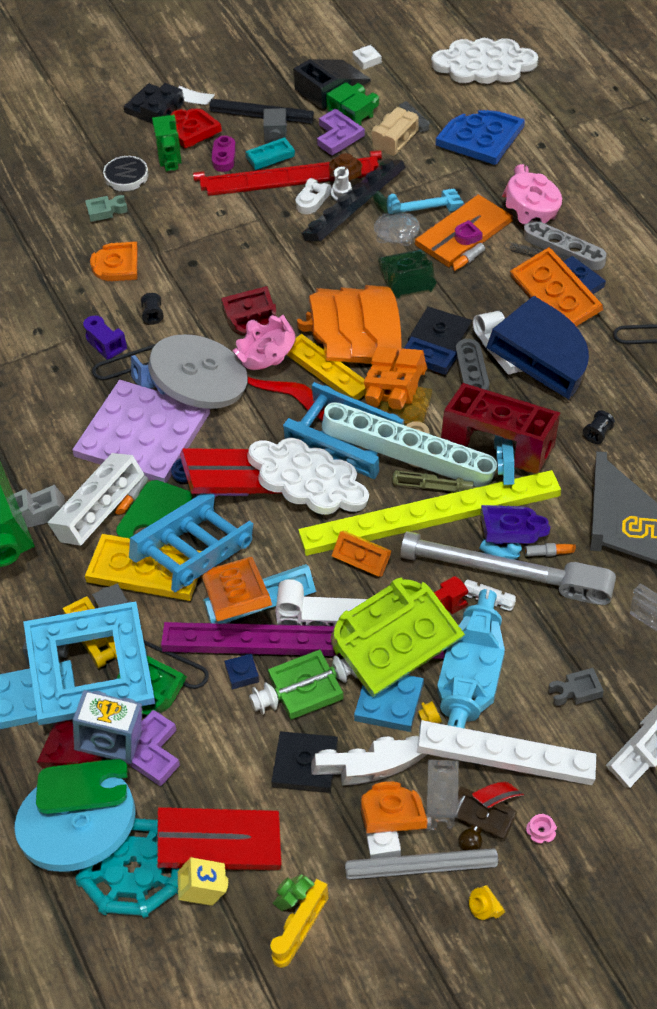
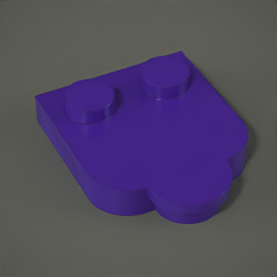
M481 505L480 516L486 542L494 544L534 543L539 537L550 533L548 519L536 515L535 511L522 506Z

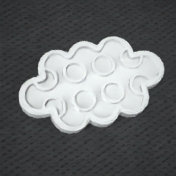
M480 38L474 42L461 39L454 41L450 45L449 50L437 51L432 56L433 69L441 73H450L451 78L459 83H468L474 80L484 84L492 83L495 80L513 82L520 77L521 72L531 71L538 64L536 52L530 49L519 48L518 43L511 39H500L495 42L488 38Z
M295 438L283 439L278 444L269 441H257L250 445L247 458L253 467L260 470L258 476L260 484L269 491L282 492L289 502L307 504L311 510L319 514L334 513L339 507L355 512L366 507L369 492L365 486L355 481L357 476L356 469L347 461L333 460V457L326 450L321 448L310 449L306 443Z

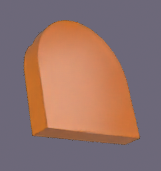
M137 242L106 244L102 246L103 249L91 255V270L99 279L105 281L138 279Z
M380 782L374 784L371 790L362 795L361 814L366 833L427 829L428 820L419 794L414 790L411 792L401 787V783Z

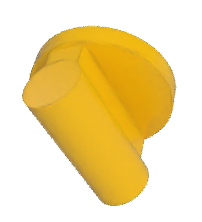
M487 885L476 888L471 892L469 907L476 918L480 920L491 917L499 918L505 913L504 908Z

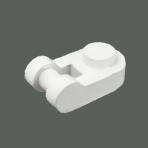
M309 178L305 188L296 197V209L302 214L316 212L329 197L332 189L331 185L326 183L319 184L317 180Z

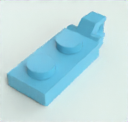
M495 435L494 449L497 450L498 475H503L504 485H513L512 440Z

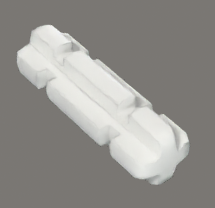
M466 580L464 583L469 591L465 596L470 598L476 596V600H478L479 592L487 589L486 599H488L490 590L497 594L494 606L499 604L501 605L500 608L511 611L515 605V595L506 592L501 594L502 591L483 584L477 586V582Z

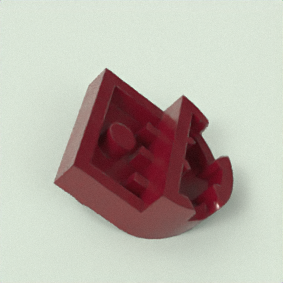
M268 286L221 298L229 327L240 335H247L246 324L250 320H255L261 325L269 324L270 316H276V305L273 304Z
M73 719L54 723L37 763L42 769L53 766L101 761L103 757L74 750Z

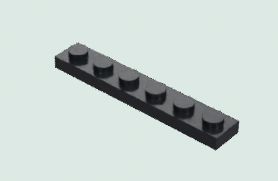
M391 158L383 160L377 169L369 172L366 178L360 183L355 184L349 193L338 198V202L335 205L324 210L322 216L308 224L309 227L301 233L304 240L322 241L406 167L403 160H392Z

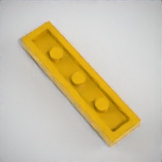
M303 334L295 338L292 348L286 354L339 393L359 400L366 394L364 378L340 361L325 360L324 350Z

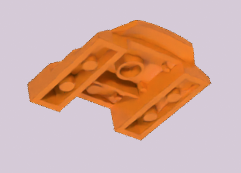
M365 285L364 289L341 287L340 290L317 288L316 293L309 296L313 334L323 342L325 360L372 364L371 360L376 347L398 348L400 353V318L396 298L391 288Z

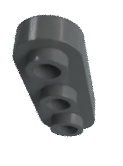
M473 339L460 340L456 344V359L462 383L489 391V380L480 344Z

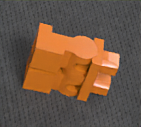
M376 347L371 360V369L364 380L366 403L370 406L378 407L381 401H386L392 409L401 410L405 403H412L420 376L424 375L427 370L423 350L401 349L399 353L398 348Z

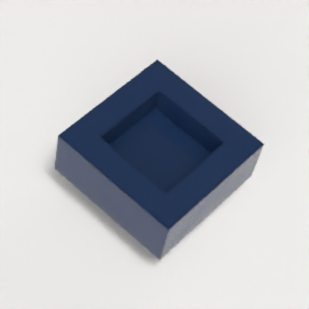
M252 653L224 661L232 690L260 682Z

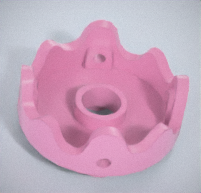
M515 174L508 181L502 197L506 198V207L517 211L518 220L522 224L529 223L535 217L540 218L544 224L550 219L554 220L562 205V195L559 189L543 174Z
M273 315L270 316L269 324L261 325L255 320H250L246 324L247 335L243 339L236 340L237 348L233 349V352L244 367L250 370H260L271 365H278L292 348L295 342V332L284 315H281L279 318Z

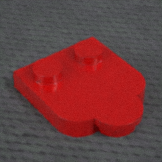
M195 108L188 111L181 109L171 114L175 115L179 144L184 148L192 147L196 143L206 138H211L222 131L221 123L202 109Z

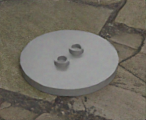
M174 335L164 338L153 347L148 361L150 375L163 392L179 402L198 408L213 409L229 406L241 398L247 385V372L238 357L222 344L201 336Z

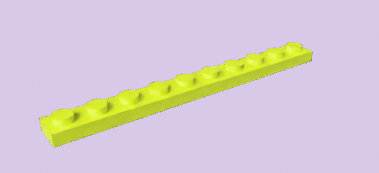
M550 470L516 478L513 485H504V482L494 483L298 529L299 538L305 556L334 550L340 531H347L365 540L372 541L406 533V531L410 532L480 515L481 505L521 506L561 496V488L553 471Z

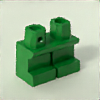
M344 83L326 94L328 112L337 109L360 126L362 125L361 120L365 117L373 118V110L379 106V96L375 93H371L368 96L365 95V88L359 83L354 86Z
M175 115L152 118L160 167L165 166V171L179 169L178 164H182Z

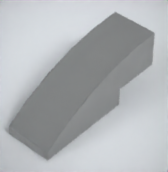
M55 485L30 494L27 489L14 493L27 527L48 523L65 504L64 495Z

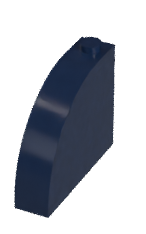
M536 296L531 297L492 329L486 346L493 353L568 400L579 388L589 360L587 343L580 330L564 314Z

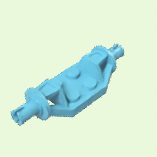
M487 589L481 590L477 605L469 606L464 610L463 620L459 627L465 635L461 640L446 649L437 685V693L441 700V711L449 717L448 726L465 729L466 722L478 719L480 713L494 703L505 648L500 630L502 618L493 609L497 594L492 590L489 591L488 599H486Z

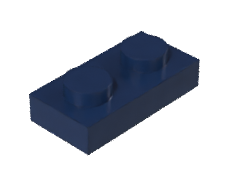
M411 337L403 348L423 350L427 369L444 375L447 374L456 360L455 351L415 337Z

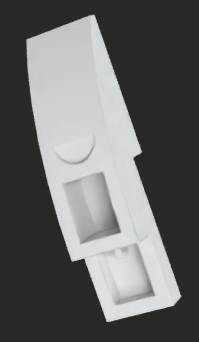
M657 705L640 722L641 728L606 764L608 769L624 787L630 788L649 767L657 766Z
M418 736L408 737L405 740L381 737L373 741L369 752H366L364 749H353L348 751V753H336L335 750L330 749L322 750L319 754L314 755L311 762L312 775L341 774L342 785L362 784L397 774L416 764L427 754L417 752Z

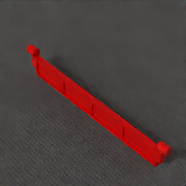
M381 150L370 151V157L358 158L362 163V173L358 178L366 177L369 172L379 167L377 160L382 159ZM330 162L205 177L204 171L193 173L194 182L200 181L201 191L207 190L208 196L305 185L309 178L317 180L318 183L335 181V177L329 173Z

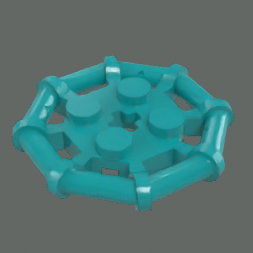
M135 818L131 830L148 831L147 837L128 835L115 852L102 860L100 871L92 872L93 865L79 870V874L75 877L76 884L82 887L99 908V913L103 915L108 913L138 915L146 918L149 917L148 914L175 894H178V871L181 868H172L171 877L169 878L163 876L165 868H157V819ZM131 862H137V864L141 865L140 868H135L132 873L129 872L126 866ZM104 882L110 887L111 891L104 895L96 884ZM158 886L162 887L161 890L150 898L145 899L149 889L152 887L157 888ZM119 897L135 898L137 902L118 901Z

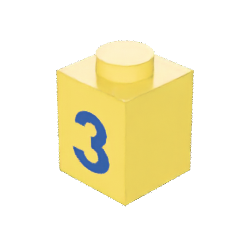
M190 858L178 871V900L213 906L227 891L228 878L225 876L224 863Z

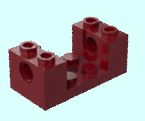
M462 383L444 409L441 438L467 447L473 432L479 430L501 436L504 439L517 441L514 467L538 474L555 446L561 412Z

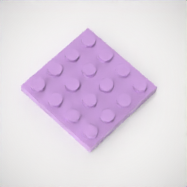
M119 380L73 448L74 457L100 465L111 453L133 455L148 480H159L167 483L172 475L171 468L174 462L181 458L182 448H189L210 414V409L190 406L175 400L166 393L163 395L159 391Z

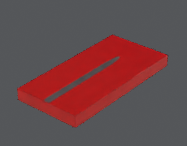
M182 448L180 457L191 494L282 492L269 491L260 484L258 478L260 470L253 467L247 458L249 449Z
M158 807L157 868H181L190 858L224 863L225 869L280 870L279 811Z

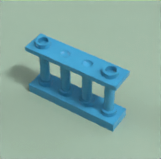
M314 382L312 384L313 405L301 421L296 422L292 419H287L283 425L285 439H299L306 443L310 449H324L330 453L333 460L347 461L353 465L356 472L375 480L379 474L378 452L369 449L364 451L355 447V444L338 440L327 435L324 431H317L309 426L324 406L335 402L404 425V419L334 391L329 386H322Z
M200 494L130 537L129 558L137 563L145 557H152L173 573L171 590L177 592L184 586H189L196 578L239 550L247 548L252 541L254 523L248 521L239 528H236L214 512L215 495ZM208 520L227 535L217 540L199 527L198 524ZM189 532L206 544L208 548L199 553L180 539L179 536ZM170 544L188 557L189 560L179 565L159 549L164 545Z

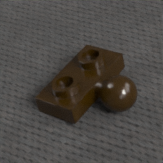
M460 786L448 814L470 825V828L462 831L458 837L459 847L462 851L479 850L483 842L480 834L481 831L505 840L517 815V811L501 803L487 808L472 796L473 791Z

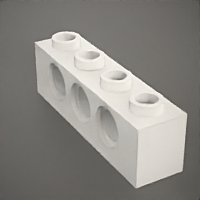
M111 453L49 520L48 525L61 543L81 546L145 474L134 456Z

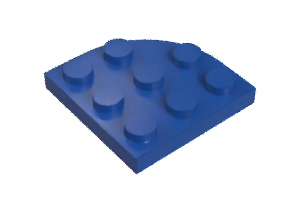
M478 110V114H471L469 116H466L464 113L452 119L436 137V146L496 165L524 128L525 119L492 110Z

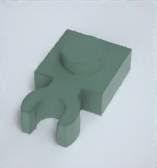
M118 195L111 200H108V196L85 200L90 222L112 218V213L114 212L119 214L128 212L124 195Z

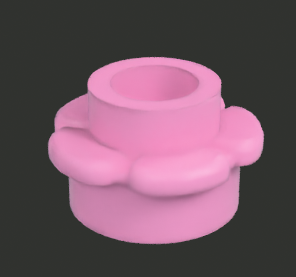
M535 815L527 824V834L531 836V840L535 843L551 842L556 836V824L548 815Z

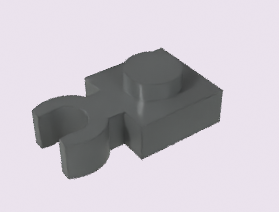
M594 668L567 674L565 683L553 681L549 683L548 687L549 693H561L554 696L553 703L556 706L565 704L569 698H573L575 704L602 698L604 693Z

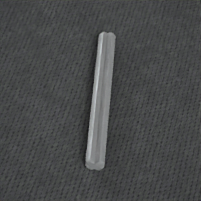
M491 848L348 860L345 862V872L348 879L489 868L498 865V854L496 849Z

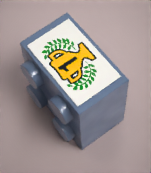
M83 690L73 718L74 750L110 759H121L126 763L132 764L141 737L142 704L130 698L121 699L108 696L101 691L91 692Z

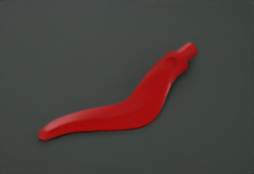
M247 377V383L254 387L294 396L307 410L314 403L312 390L304 384L264 381ZM323 407L317 415V418L323 421L326 407Z

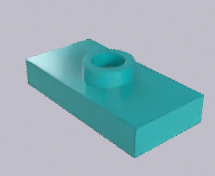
M282 138L247 150L245 155L252 167L257 170L294 157L295 150L286 138Z

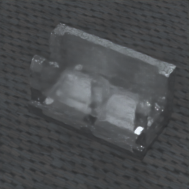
M428 760L427 830H435L439 821L447 822L448 829L454 826V817H458L459 761Z

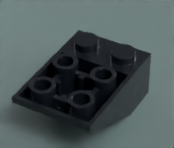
M309 59L293 68L294 89L321 109L327 107L326 94L344 83H348L351 86L359 83L364 86L371 82L369 77L344 60Z

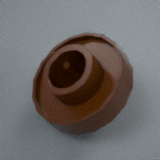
M349 153L340 154L329 163V173L333 177H335L334 171L338 167H345V170L348 169L349 181L358 178L362 173V163Z

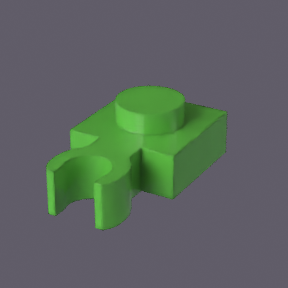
M302 874L292 879L287 877L277 888L276 892L279 895L273 904L281 911L289 909L295 905L298 899L303 900L307 896L305 894L306 891L315 884Z

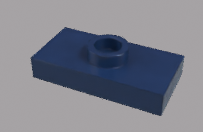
M574 256L563 261L592 294L605 287L606 281Z

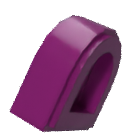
M470 220L459 224L455 228V240L459 244L470 245L483 239V233Z

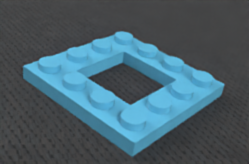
M136 601L24 621L39 725L73 719L83 690L91 692L101 691L108 696L121 699L130 698L137 703H141L142 706L155 704ZM113 636L121 678L63 689L57 646Z

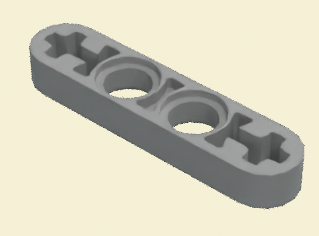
M530 221L524 226V239L531 244L543 249L550 247L556 254H562V257L565 256V259L574 256L591 270H600L606 264V252L600 247L539 221ZM550 239H558V240H560V242H558V243H553V242H550L549 240H550ZM570 248H579L580 251H578V252H573V251H570L569 249H570Z

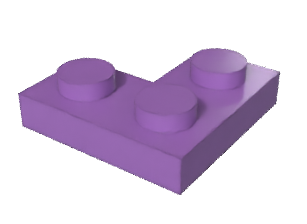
M337 109L319 118V125L328 132L317 138V145L330 155L336 154L365 136V129Z
M152 710L142 721L141 737L132 764L127 763L160 787L180 766L179 760L161 748L176 731V725L155 710Z

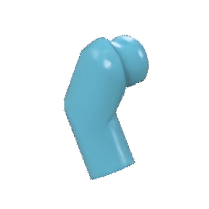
M486 539L479 547L486 554L514 560L520 556L519 552L522 550L519 543H508L505 547H499L492 542H486Z

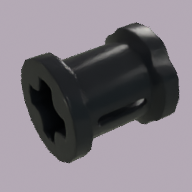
M146 293L141 297V307L144 309L142 319L147 324L154 325L163 320L164 314L162 309H160L162 303L159 294Z
M603 410L597 411L591 424L584 427V437L593 444H601L605 439L606 432L615 426L614 417Z

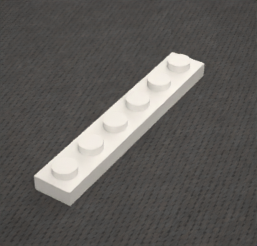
M421 721L419 726L417 752L587 785H593L595 781V753L427 721Z

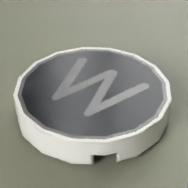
M134 156L115 158L105 166L103 171L105 183L108 186H113V189L117 191L135 190L140 187L139 184L147 181L149 175L146 163Z

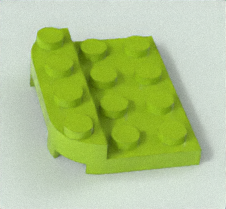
M401 577L393 580L388 587L352 610L343 612L333 629L331 641L337 655L341 653L367 691L374 697L461 640L465 634L427 584L424 582L420 584L413 580H403Z

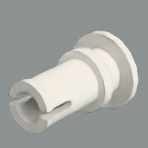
M338 167L334 171L335 182L331 189V196L336 201L352 190L348 178L349 171L348 169L345 170V167Z

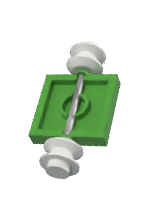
M317 650L268 669V676L274 688L268 683H264V690L261 691L253 687V694L249 695V699L254 711L259 710L262 715L265 714V707L271 706L276 710L278 700H281L290 720L343 700V691L336 678L346 683L348 675L352 674L355 678L358 677L345 659L340 660L337 656H334L332 666L329 667L321 650Z

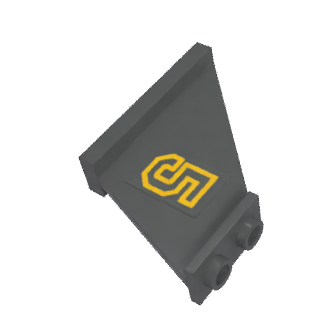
M596 451L590 551L601 552L602 545L657 564V502L607 460V452Z

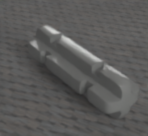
M405 101L399 104V107L405 109L406 112L410 111L418 115V130L424 133L430 129V122L412 107L409 102Z

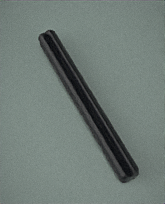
M211 99L209 103V110L211 112L264 118V109L286 108L287 121L309 124L314 121V111L221 99Z

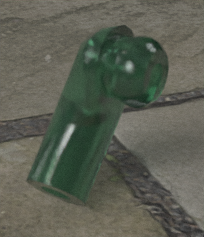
M378 191L373 196L374 202L388 216L395 217L396 214H400H388V198L382 192Z

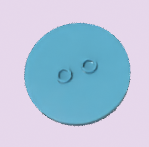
M111 777L104 780L101 786L112 788L126 783L121 778ZM127 785V798L120 805L43 814L37 810L36 787L25 798L18 810L15 820V836L23 854L35 865L52 871L80 870L104 860L122 845L135 821V802Z

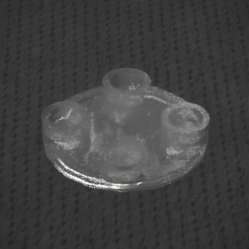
M406 212L385 213L378 217L374 223V232L376 233L377 241L380 243H400L401 245L408 246L413 243V238L417 236L420 230L416 217Z

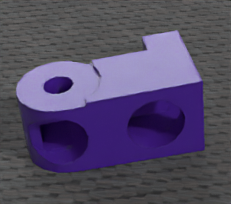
M96 315L87 317L84 320L83 326L86 330V340L106 360L127 349L125 334L119 328L112 331L105 324L104 319Z

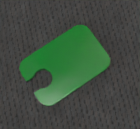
M159 480L148 482L117 526V536L124 538L134 536L137 529L147 528L193 499L191 492Z
M121 759L53 766L43 769L39 773L37 780V810L43 814L120 805L127 798V784L104 788L101 786V783L111 777L118 779L128 778L126 762Z

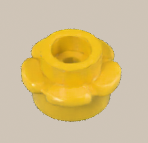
M431 701L427 704L422 702L423 709L418 711L422 721L442 723L434 702Z

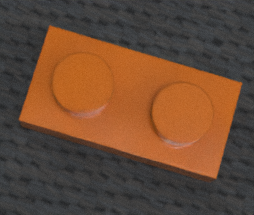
M340 531L332 557L380 577L384 574L392 551L347 531Z

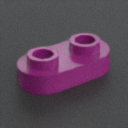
M220 136L214 141L212 166L216 171L226 172L234 167L236 144L233 138Z

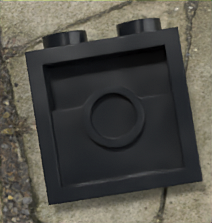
M148 83L123 106L124 113L153 124L152 118L171 115L184 104L183 89L168 83H164L161 87Z

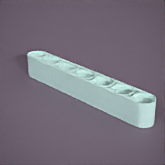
M330 403L325 408L322 429L329 436L455 480L460 477L464 481H472L475 487H482L492 483L497 469V462L488 454L341 403Z

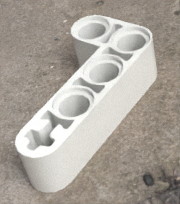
M291 579L284 580L278 586L276 602L277 625L335 626L343 612L352 610L367 599L304 597V588L300 582Z

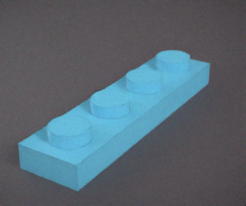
M305 564L262 579L272 602L271 606L217 621L209 597L203 599L209 622L224 624L276 606L278 586L284 580L291 579L300 582L304 588V596L316 592L309 566Z

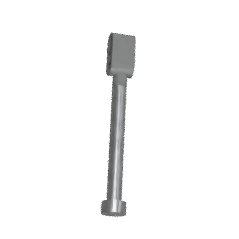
M408 531L404 535L401 546V558L415 561L417 556L557 585L559 586V592L564 597L597 605L610 603L616 581L614 572L606 568L570 562L565 565L564 570L420 540V534Z

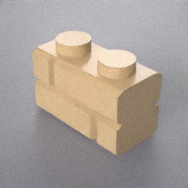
M400 107L395 108L391 113H387L383 122L372 129L371 137L374 149L381 150L382 152L385 151V153L392 156L396 155L418 131V115L410 111L406 112L405 109Z

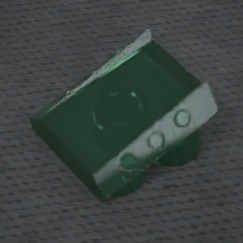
M421 249L378 259L387 284L398 299L401 295L425 290L432 292L437 283L434 276L433 262L427 260L426 252Z

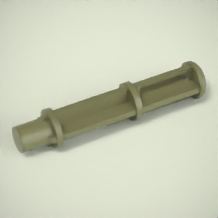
M395 470L392 475V483L395 486L460 492L473 489L474 482L464 481L460 477L454 481L438 479L437 475Z

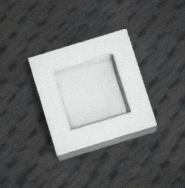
M371 45L352 52L353 60L363 70L381 63V55Z
M397 831L366 833L370 859L401 856Z

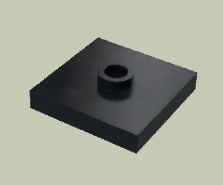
M427 307L410 334L408 341L411 337H415L456 352V344L466 338L472 327L473 320Z
M280 731L271 781L272 787L331 793L334 774L312 775L311 762L314 755L319 754L322 750L330 749L335 750L337 753L338 737Z

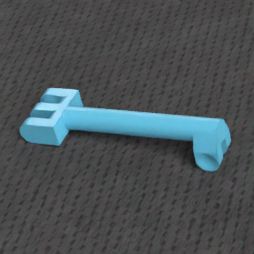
M455 189L442 190L441 197L419 201L400 203L395 194H390L387 199L388 214L446 206L449 212L464 205Z

